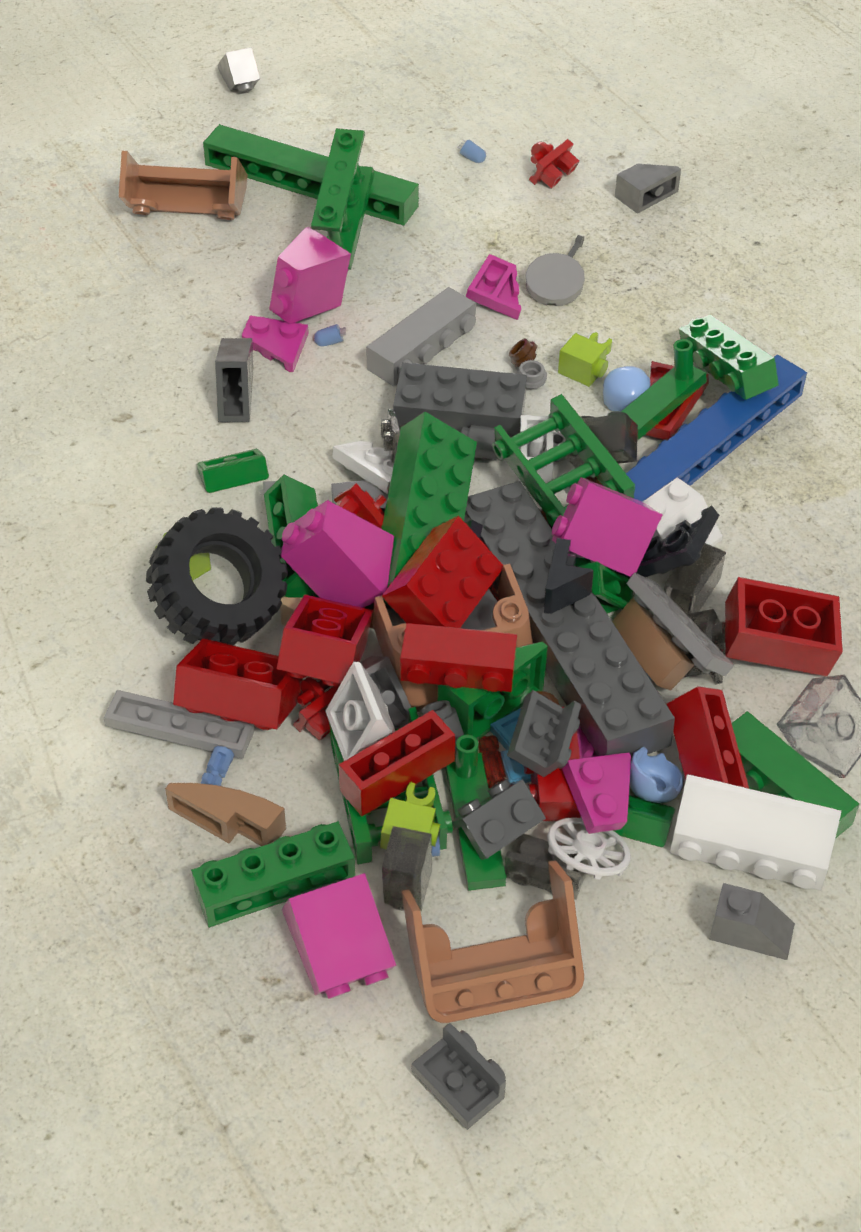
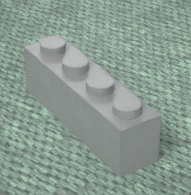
M447 287L366 346L367 370L394 387L398 384L402 362L428 363L435 355L443 349L450 347L455 340L473 329L476 323V303L454 289Z

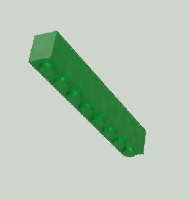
M221 124L203 141L206 166L219 170H231V157H237L248 174L247 178L318 199L328 156ZM374 170V179L365 214L405 226L419 207V184Z

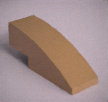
M632 598L612 622L644 671L657 686L671 691L692 669L694 663L673 642V636L653 620L652 617L654 615Z
M169 783L165 788L169 810L228 844L239 833L256 844L264 846L273 843L286 830L285 808L265 798L241 790L210 784Z

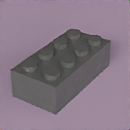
M402 362L393 404V433L400 434L401 427L423 412H427L459 432L462 431L463 426L470 427L471 424L487 427L501 425L509 437L520 433L521 415H524L527 375Z

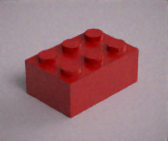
M457 516L433 528L383 593L382 597L406 623L461 628L502 571L503 564L461 517Z
M738 577L725 601V656L727 658L828 677L843 652L840 597Z
M304 595L284 627L276 669L286 671V674L291 677H313L321 679L326 685L339 687L352 663L360 662L366 650L373 610Z
M202 639L176 666L173 705L184 707L192 713L205 712L217 715L225 721H242L254 724L259 729L277 730L298 704L297 697L301 695V682L303 678L291 677L286 674V671L276 669L279 657L277 655Z

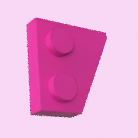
M489 254L467 289L466 297L518 320L522 308L518 302L519 284L516 281V265Z
M250 315L243 330L242 338H252L254 351L260 352L263 357L270 361L276 358L284 363L285 370L294 372L309 330L308 324L295 322L289 324L283 320Z
M629 752L568 760L562 768L588 834L618 830L626 824L631 755Z

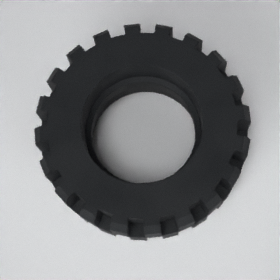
M211 507L207 513L205 510L200 509L192 512L189 517H182L169 529L150 557L149 563L151 566L146 571V582L152 584L147 590L149 601H156L158 605L154 612L159 619L164 617L170 623L166 627L173 634L180 631L185 635L183 640L190 644H194L197 640L201 641L202 639L229 645L245 642L263 628L278 612L282 605L281 599L286 595L288 584L283 580L288 576L287 565L280 562L282 558L281 547L273 545L271 540L274 536L268 529L263 532L257 527L260 522L252 517L248 520L242 518V512L231 509L228 514H225L222 507ZM198 553H212L225 558L233 564L243 582V600L237 604H222L202 594L194 584L190 574L189 563L191 556Z

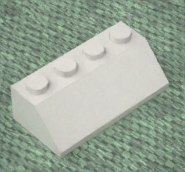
M687 774L670 854L678 855L689 861L698 860L715 864L726 870H739L755 874L762 879H776L792 883L803 889L813 888L821 890L828 871L841 810Z

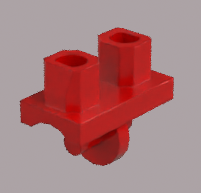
M567 139L554 149L550 143L546 144L542 141L535 143L531 148V162L536 164L537 171L530 176L529 180L534 185L542 180L552 189L564 175L557 167L567 175H570L580 161L570 152L574 144Z
M355 483L333 499L336 505L382 529L385 513L380 506L386 502V498L382 494L373 499L367 490L363 491Z
M307 677L301 682L303 694L297 697V701L301 706L306 705L308 702H311V704L299 712V719L293 725L299 732L307 729L320 741L330 734L326 709L339 687L333 686L327 692H324L330 687L329 685L324 684L321 680L317 682L312 677Z

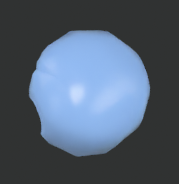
M624 366L612 370L603 383L604 404L609 410L620 413L651 387L650 378L642 369L635 366Z
M642 747L632 755L629 785L633 793L645 801L666 803L672 801L680 794L683 788V774L675 764L666 759L664 753L648 756L646 747Z

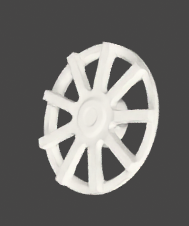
M582 818L561 819L550 827L547 834L548 851L566 863V869L571 872L576 869L594 876V879L600 880L602 876H621L629 866L631 859L630 850L626 842L613 830L605 831L606 834L611 836L606 840L598 833L588 834L587 830L577 832L573 824L584 825ZM563 826L572 838L559 833L557 829ZM556 840L569 846H559ZM619 843L623 852L605 850V848ZM567 854H577V855H576L574 858H571V857L568 856ZM607 858L619 860L622 862L616 865ZM586 859V860L588 861V863H589L590 866L585 865V864L580 863V862H581L582 860ZM597 861L606 868H599Z

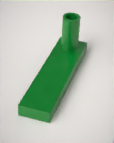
M680 339L673 344L674 367L601 428L603 439L628 450L707 382L706 372L693 366V344L690 340Z
M462 735L457 739L455 761L445 767L455 819L461 816L458 809L476 798L480 803L490 796L487 791L489 788L482 753H478L479 743L472 735ZM462 827L456 828L467 890L506 886V874L501 849L489 858L481 860Z

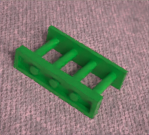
M336 128L311 229L327 231V238L351 253L348 267L351 270L375 173L373 167L359 166L358 163L365 131Z
M562 394L550 400L548 419L512 437H509L501 425L494 427L495 442L492 443L496 456L500 460L506 461L546 513V519L551 528H553L558 516H563L567 506L564 507L554 494L579 482L580 477H596L602 486L634 498L635 484ZM554 430L556 432L560 431L566 439L565 442L529 460L526 459L519 449ZM571 453L578 454L583 460V465L548 483H545L537 473V470Z
M416 707L409 708V723L418 718ZM329 722L330 744L339 780V764L344 762ZM432 774L422 780V787L414 789V796L423 799L427 797L430 787L435 788V799L432 808H436L434 823L441 824L438 837L440 850L447 849V834L453 833V825L449 810L443 811L434 775ZM406 790L395 796L394 799L406 801ZM342 794L357 865L372 862V847L378 846V842H381L383 826L375 827L374 823L368 824L366 815H371V811L361 816ZM389 801L385 802L384 804L380 805L374 810L388 808Z

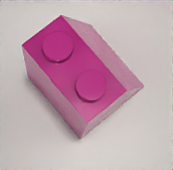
M310 226L306 227L278 256L269 310L291 324L341 306L351 253L316 230L311 229Z
M580 477L578 484L574 483L568 492L566 502L569 504L563 516H558L553 525L552 534L554 536L552 541L556 543L557 538L571 540V552L594 562L598 561L606 567L632 577L637 572L663 514L644 502Z
M329 500L309 510L304 516L285 527L282 534L283 547L281 557L320 598L365 608L375 601V597L382 596L387 590L394 542L392 534Z
M365 873L289 898L283 906V915L315 995L326 992L327 998L331 999L350 992L349 984L364 979L366 986L389 978L387 971L394 968L396 962Z

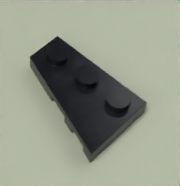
M711 505L702 510V517L694 523L690 524L687 520H684L677 524L675 530L662 540L659 536L652 538L636 574L646 578L658 573L661 575L665 574L671 569L683 565L690 566L694 564L701 556L700 551L718 520L719 513ZM616 571L617 573L627 577L628 579L631 578L630 576H627L623 573Z

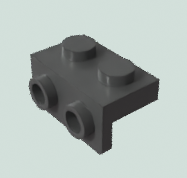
M532 690L524 698L507 756L543 777L557 768H563L571 756L569 746L572 736L576 733L580 724L578 715L581 704L573 701L562 708Z
M504 779L487 790L490 796L479 803L476 798L458 809L461 816L454 819L452 825L454 829L462 827L481 860L489 858L546 819L523 779L512 783Z
M451 1023L443 1028V1038L411 1063V1071L467 1130L505 1098L506 1076L502 1068L492 1059L487 1061L477 1051L476 1043L472 1037L464 1030L459 1032Z

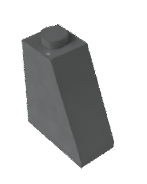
M221 338L215 360L218 422H250L253 383L252 338Z

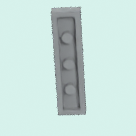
M634 573L626 583L635 592L634 600L655 614L652 618L660 627L667 631L670 630L674 634L673 642L694 656L692 662L695 666L707 674L713 671L726 676L734 664L655 581Z
M121 690L116 691L104 716L105 726L211 752L214 747L223 746L230 749L234 753V757L240 759L244 758L255 731V726L251 723L225 721L220 716L205 712L192 713L184 707L173 705L172 702Z

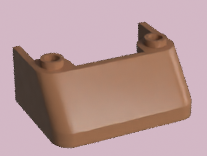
M122 151L119 198L127 207L133 209L134 214L149 215L150 211L212 214L217 215L219 219L234 220L235 215L241 214L248 174L237 157H231V170L139 165L128 151Z
M503 565L497 591L500 600L495 604L492 613L496 627L482 631L517 634L516 648L533 644L529 612L511 565ZM382 596L375 597L372 625L383 657H389L411 707H416L417 712H420L426 705L437 701L438 685L401 681L400 657L406 623L392 626Z
M556 860L548 862L553 899L538 902L528 910L525 917L527 935L451 950L450 940L445 930L435 924L423 925L421 910L410 890L401 891L410 950L424 1005L432 1019L440 1023H450L566 999L580 991L584 983V970L571 878Z

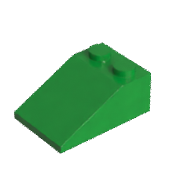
M544 642L516 648L512 692H491L486 689L453 688L447 685H438L437 701H449L451 707L456 709L464 735H472L479 740L490 732L492 723L520 709L528 693L532 690L536 692L544 690L548 646Z

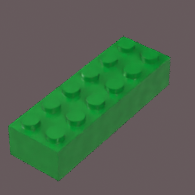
M423 412L401 427L382 524V530L394 536L388 587L434 527L457 516H460L463 521L465 518L477 442L427 412ZM383 598L385 605L392 608Z

